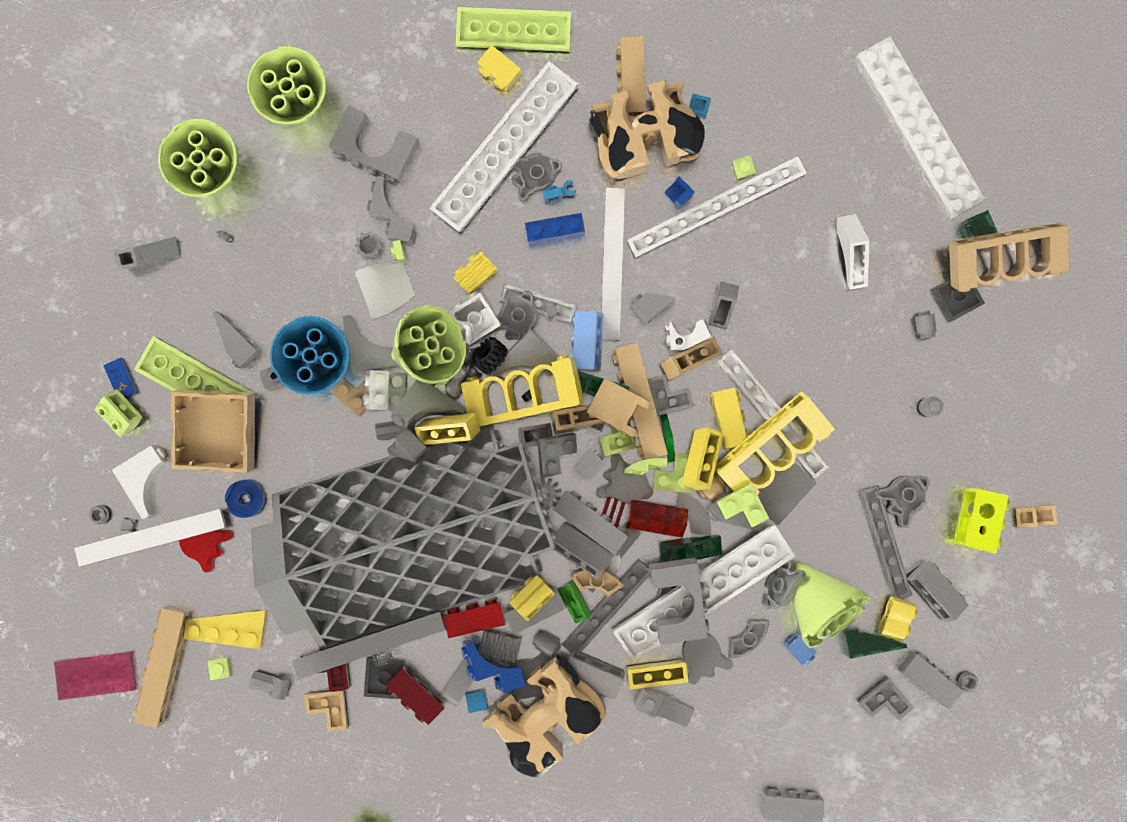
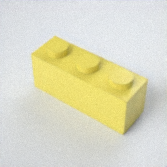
M735 388L711 393V399L719 432L723 434V449L736 447L749 436L748 428L745 429L743 421H746L744 411L740 410L739 402H741L740 393Z
M469 413L425 418L415 427L418 439L424 445L472 440L480 432V427L476 414Z
M709 427L695 430L682 481L683 485L695 490L711 489L723 439L722 433Z
M684 659L627 666L630 690L688 682Z

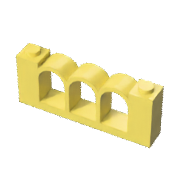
M568 355L557 357V361L551 362L552 365H539L531 373L528 371H513L505 378L488 377L478 379V376L467 378V382L461 383L467 414L475 413L479 427L585 404L575 358H569ZM548 369L553 373L560 401L542 404L538 377L543 370ZM522 375L528 380L534 406L517 410L513 382L517 376ZM497 381L503 387L508 412L492 416L488 388L492 382Z
M801 391L716 464L715 470L734 492L751 483L758 495L760 493L758 489L765 488L773 481L775 470L784 471L790 468L795 461L796 453L808 452L814 447L817 440L821 442L823 439L828 438L835 429L811 399ZM797 416L806 427V436L799 443H790L780 430ZM777 434L784 442L786 451L782 458L772 461L767 459L759 448ZM756 451L765 463V470L759 477L749 478L738 466Z

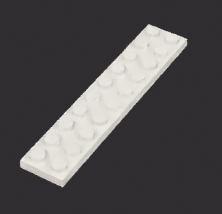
M891 36L857 54V60L950 220L986 200Z
M548 61L432 204L430 210L460 233L578 88V83Z
M774 523L702 570L703 575H699L700 582H703L705 588L702 600L706 601L707 612L704 613V616L796 557ZM678 586L612 629L613 634L633 662L661 645L658 639L656 620L684 614L691 605L692 594L686 588Z

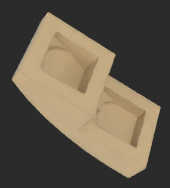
M1056 505L1015 508L1017 528L1058 524Z

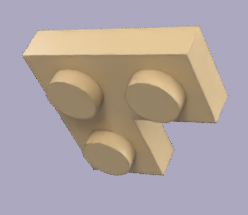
M342 378L329 391L357 416L360 417L366 410L362 401L363 394H366V386H364L363 382L356 389L347 380Z
M344 690L304 695L306 714L326 712L328 732L348 729Z

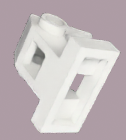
M704 319L696 322L694 332L686 336L681 335L677 331L673 321H670L669 326H666V331H670V335H667V346H671V350H687L714 337ZM679 338L683 339V343L681 345L678 344Z

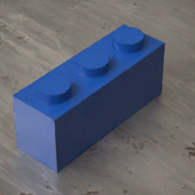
M582 213L525 223L529 245L585 235Z

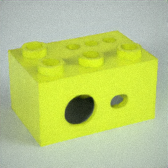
M966 488L954 544L996 553L1001 545L1000 533L1005 527L1004 515L1009 509V496L982 489ZM974 502V507L971 516L968 512V507L971 503ZM982 506L983 511H982V513L980 514L979 510H980V507Z

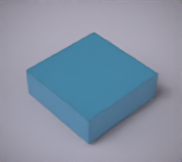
M693 93L689 108L697 116L706 118L711 98Z
M485 689L465 693L469 713L488 710Z

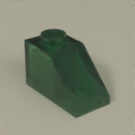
M988 210L961 222L963 225L962 231L968 238L998 233Z

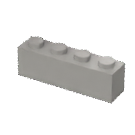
M566 491L553 510L613 555L617 556L630 538L626 535L629 531L621 525L616 527L611 524L613 520L604 513L602 516L595 512L597 508L591 503L584 504L580 501L582 497L576 492L572 491L569 493Z

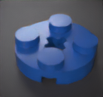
M240 480L229 486L225 494V502L229 512L239 518L253 517L264 506L265 492L258 483L252 480ZM248 494L250 500L243 504V500L240 497L241 495Z

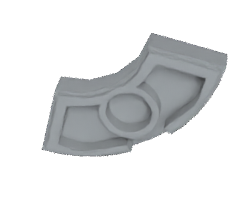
M678 492L675 511L683 513L688 518L691 524V533L711 536V523L705 508L694 497Z
M749 619L747 628L742 634L729 638V658L745 656L762 643L768 631L769 620Z

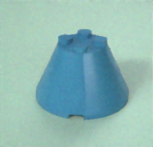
M303 316L296 318L278 331L271 345L270 361L276 376L285 387L300 394L315 395L330 390L340 382L349 365V346L344 334L335 324L321 317Z

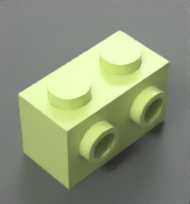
M118 389L104 395L95 408L99 416L106 421L119 437L133 431L143 418Z

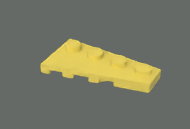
M267 610L187 619L184 639L261 649Z

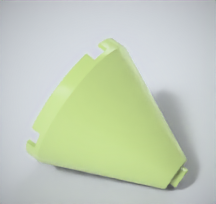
M794 562V571L800 569L806 572L805 580L797 587L793 603L802 640L807 647L812 648L824 643L823 638L829 635L833 638L849 626L865 610L862 604L864 601L868 604L870 598L864 591L805 563Z

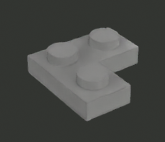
M666 374L647 379L657 416L694 406L689 388L670 393Z
M571 432L538 439L541 477L545 478L561 474L560 456L577 452L575 433Z
M886 677L858 701L870 717L875 716L887 706L894 716L900 720L914 709L889 677Z

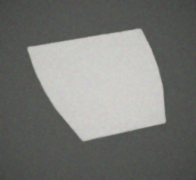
M403 262L375 264L355 271L372 320L395 311L415 296Z

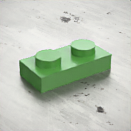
M575 582L566 584L558 589L575 623L592 616Z

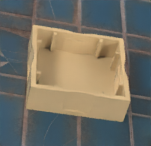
M178 389L171 392V420L173 424L171 469H214L224 472L248 473L255 468V393Z

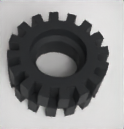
M489 337V339H484V343L481 342L479 347H476L477 351L473 352L474 356L471 360H473L472 364L483 373L490 374L492 370H497V366L500 367L502 365L500 364L501 362L505 361L504 357L507 356V348L495 337Z

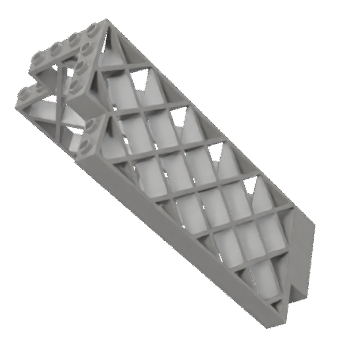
M492 424L480 427V432L469 441L425 445L428 451L416 461L390 456L272 494L274 522L251 529L254 588L284 636L307 628L318 648L322 651L438 611L443 612L523 586L530 577L534 578L538 575L541 578L540 572L543 569L540 560H537V554L554 549L553 540H556L553 528L549 529L552 527L549 516H544L547 514L545 504L540 503L543 501L540 490L535 489L539 486L536 476L531 475L535 473L532 463L527 462L531 460L528 449H523L521 442L503 448L502 443L498 444L501 441L498 430L494 431ZM493 442L495 449L493 453L481 450L485 443ZM450 454L455 455V458L446 468L436 465L441 457ZM471 461L483 465L474 477L462 474ZM404 469L410 470L400 483L390 480L395 472ZM498 470L511 474L502 486L489 483ZM425 476L437 479L427 492L415 489ZM526 479H528L532 493L531 496L517 492ZM360 483L364 484L354 498L344 495L351 486ZM452 485L463 488V491L454 502L442 498ZM380 490L390 494L380 507L369 504ZM479 494L492 498L483 511L469 508ZM318 498L317 502L307 513L298 510L305 501ZM405 500L417 503L407 517L395 514ZM531 501L535 502L539 515L524 512ZM334 505L344 508L332 523L323 519ZM432 509L444 513L434 527L422 524ZM359 515L370 518L358 533L348 529ZM482 517L498 520L492 530L476 527ZM287 520L297 522V525L288 534ZM386 524L397 528L385 543L374 539ZM513 525L527 528L521 538L506 534ZM313 530L323 533L311 548L301 545ZM435 532L451 536L445 545L429 542V539ZM339 539L349 543L337 558L326 555ZM466 540L481 544L475 553L459 550ZM386 548L403 552L398 561L381 557ZM496 548L510 552L504 561L490 558ZM293 554L300 557L301 560L291 570L290 555ZM417 556L434 560L429 568L412 564ZM527 556L532 565L524 567L519 564ZM337 564L356 568L351 576L333 572ZM448 564L464 567L458 576L443 572ZM370 571L387 575L382 583L365 579ZM479 571L492 574L491 578L483 581L473 580ZM401 579L417 582L413 590L396 587ZM296 581L309 584L304 591H301ZM432 586L447 590L445 593L436 596L427 594ZM322 587L340 591L336 598L318 594ZM354 594L371 598L367 605L350 602ZM385 601L401 605V607L393 610L381 609ZM313 611L325 614L321 620H318ZM339 616L356 620L347 625L335 623Z

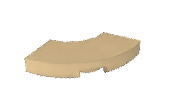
M583 569L570 575L580 591L598 589L607 596H610L624 586L616 576L607 571H604L599 579H596Z

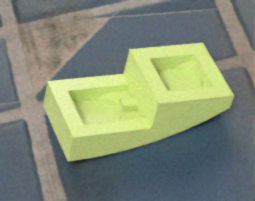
M652 458L636 462L625 468L624 473L643 475L648 472L649 468L661 470L667 466V458Z

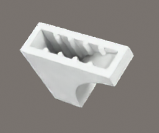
M856 214L837 217V235L845 259L847 287L849 290L867 287L869 238Z
M156 445L149 446L112 470L142 519H147L154 515L149 499L150 485L155 473L167 462L164 450Z

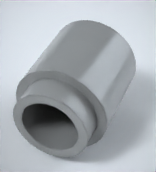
M930 310L918 312V316H915L917 335L920 336V339L936 337L935 315L930 314Z
M927 397L921 400L919 410L924 416H937L943 410V403L938 397Z
M539 631L532 642L535 649L548 657L556 656L561 648L559 645L560 640L547 632Z

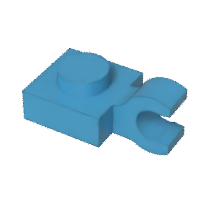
M573 180L566 181L562 188H557V186L546 188V191L543 192L545 203L561 199L564 196L575 195L576 190L569 191L567 189L569 185L573 184Z

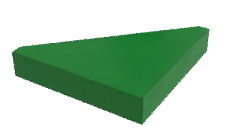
M667 414L660 415L663 438L668 453L667 460L668 463L674 462V440Z

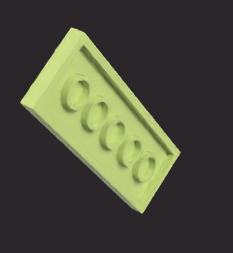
M457 7L456 47L489 48L493 45L497 49L570 52L571 12Z
M154 336L134 368L135 371L171 391L191 389L254 393Z

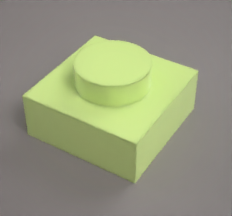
M751 155L732 161L737 180L756 174Z
M401 240L393 241L394 247H391L393 259L396 258L399 263L406 262L403 243Z
M229 657L208 661L210 680L231 676Z

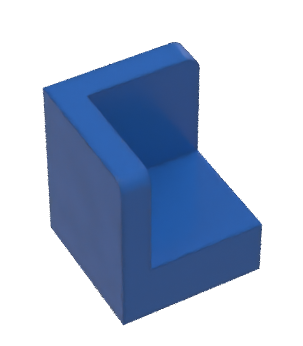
M680 176L665 191V195L679 209L695 193Z

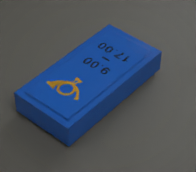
M118 358L103 365L114 390L118 389L125 398L138 393L123 358Z

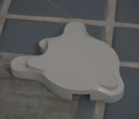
M534 153L520 158L512 168L518 172L512 177V182L519 187V200L525 202L533 193L544 191L550 187L555 181L557 173L562 169L561 162L558 159L548 158L541 153Z
M524 291L520 295L508 298L503 303L497 316L502 325L495 330L505 328L506 339L519 340L536 324L538 311L532 292Z
M616 453L611 457L612 467L604 473V478L609 481V484L600 487L597 490V496L599 498L614 497L624 503L649 499L653 495V489L649 485L647 476L645 474L624 473V469L630 466V464L626 463L620 454Z
M901 476L894 480L889 487L877 489L875 495L878 499L889 500L890 505L887 508V512L898 517L900 527L908 528L913 515L920 511L926 503V492L930 481L926 476Z
M786 562L769 575L766 582V588H769V595H766L767 609L776 610L778 607L790 603L796 594L798 585L805 580L806 572L800 569L794 571V562Z
M707 634V638L686 641L682 653L689 668L688 682L692 685L697 684L701 677H714L715 667L730 670L733 667V662L722 654L718 641L709 634Z
M540 653L532 660L522 659L512 663L511 666L517 665L521 667L526 684L524 687L512 690L515 697L520 699L531 697L543 699L542 687L530 685L527 682V676L539 665L543 668L549 661L547 655Z

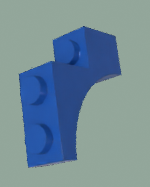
M472 640L462 642L461 652L463 658H467L469 666L466 667L469 678L472 677V680L477 682L496 676L493 679L495 687L503 693L526 686L520 666L500 667L492 665L479 654Z

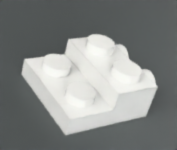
M473 292L467 296L468 301L463 304L461 301L451 307L453 310L449 312L456 320L473 324L472 342L468 345H471L502 325L483 292Z
M367 371L363 378V384L366 386V394H363L362 400L365 409L393 411L405 395L406 373Z

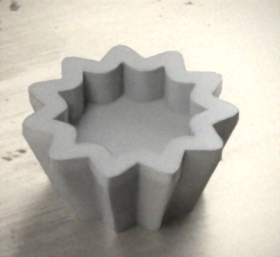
M370 231L367 234L361 233V237L356 238L358 242L355 244V247L358 249L357 254H362L363 258L368 256L372 259L373 255H378V250L382 249L380 245L381 239L377 238V234L372 235Z

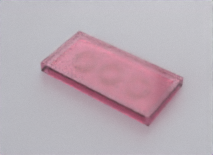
M133 651L54 661L58 700L134 691L137 689Z

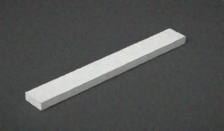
M606 188L601 313L604 314L602 340H620L625 188Z
M733 349L717 360L718 364L765 421L781 409ZM792 421L780 430L790 443H799L805 438ZM814 448L806 453H796V459L813 479L829 468Z
M218 509L74 549L78 565L84 566L219 530L227 526L223 510Z

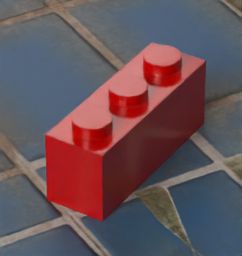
M496 598L484 601L485 604L477 606V603L466 605V609L459 610L458 607L447 610L443 618L448 639L504 626L506 621L501 600L496 601Z

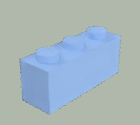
M575 311V316L573 317L574 335L571 341L573 354L571 358H575L577 370L600 371L603 313L597 311Z

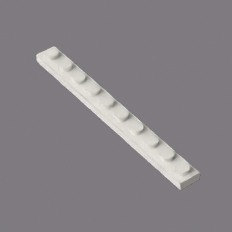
M797 156L628 239L627 242L635 258L806 175V171Z

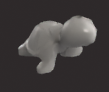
M466 347V356L461 369L445 384L446 394L452 399L458 398L462 392L461 383L467 381V378L482 377V372L479 373L476 370L474 364H472L473 360H471L474 356L473 352L477 351L475 348L467 349Z

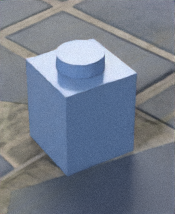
M798 632L784 644L787 650L802 665L810 663L815 658L814 654L817 653L813 647H807L802 640L801 634Z

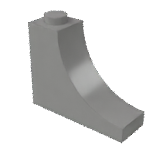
M351 315L342 316L353 374L365 373L369 370L377 371L400 367L392 359L393 346L383 347L368 342L358 331Z
M530 328L507 351V356L504 357L505 361L500 363L502 364L500 367L497 366L496 371L492 370V374L496 377L502 371L514 366L537 367L539 365H552L551 362L557 361V357L560 356ZM548 369L543 370V371H544L545 373H547L549 376H551V375L553 374V373H552L550 370H548Z
M416 379L393 409L391 419H393L395 424L407 429L412 422L428 415L465 414L466 408L431 384Z
M650 687L640 688L634 699L636 710L652 718H665L684 727H687L694 713V708Z

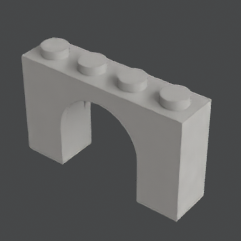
M348 105L329 144L332 154L341 159L343 156L350 159L349 162L359 167L361 164L367 167L366 170L376 175L378 172L384 175L383 178L389 182L394 183V181L400 183L419 144L418 138L400 130L391 149L386 154L380 157H368L360 152L358 145L360 134L368 117L366 113Z
M695 558L649 564L653 589L681 586L692 594L691 605L684 614L656 620L660 644L707 638L706 631H709V622L704 616V613L707 612L706 601L702 600L705 588L703 582H700L699 576L703 575L701 563L698 564Z

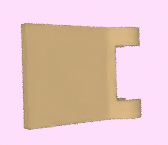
M604 378L587 413L633 437L637 430L627 425L637 404L648 409L651 402Z

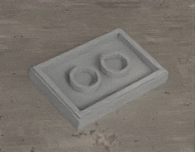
M794 462L790 468L784 471L775 470V476L770 485L758 489L760 491L758 497L768 517L779 525L817 482Z

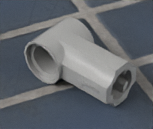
M394 421L375 424L377 440L395 438L407 430L405 427L395 424ZM412 422L407 427V429H409L415 435L414 425Z
M254 671L250 679L249 688L268 693L272 698L285 700L291 680L283 676H271Z

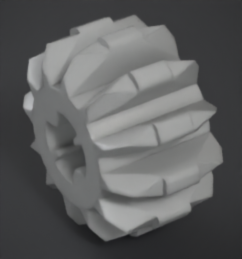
M541 478L542 485L538 483L539 487L536 489L543 492L542 489L546 488L547 491L551 492V496L548 495V499H544V496H542L543 501L540 502L546 504V510L550 509V502L555 507L556 503L553 499L560 500L561 498L555 496V493H561V489L554 491L558 483L556 482L551 486V478L548 479L547 484H545V479Z

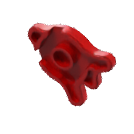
M215 530L179 540V545L186 556L196 560L203 572L208 573L213 570L214 559L223 554L219 544L231 540L233 532L231 530Z

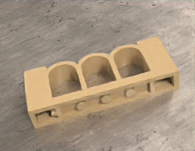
M1057 222L949 241L951 286L959 292L970 291V288L977 287V282L982 285H990L995 283L1000 277L1014 281L1020 279L1026 272L1033 276H1041L1046 273L1057 276L1061 275V272L1069 271V226ZM1041 238V260L1035 267L1030 268L1028 240ZM1016 243L1015 265L1010 271L1004 273L1002 245ZM990 247V269L984 276L978 277L976 249Z

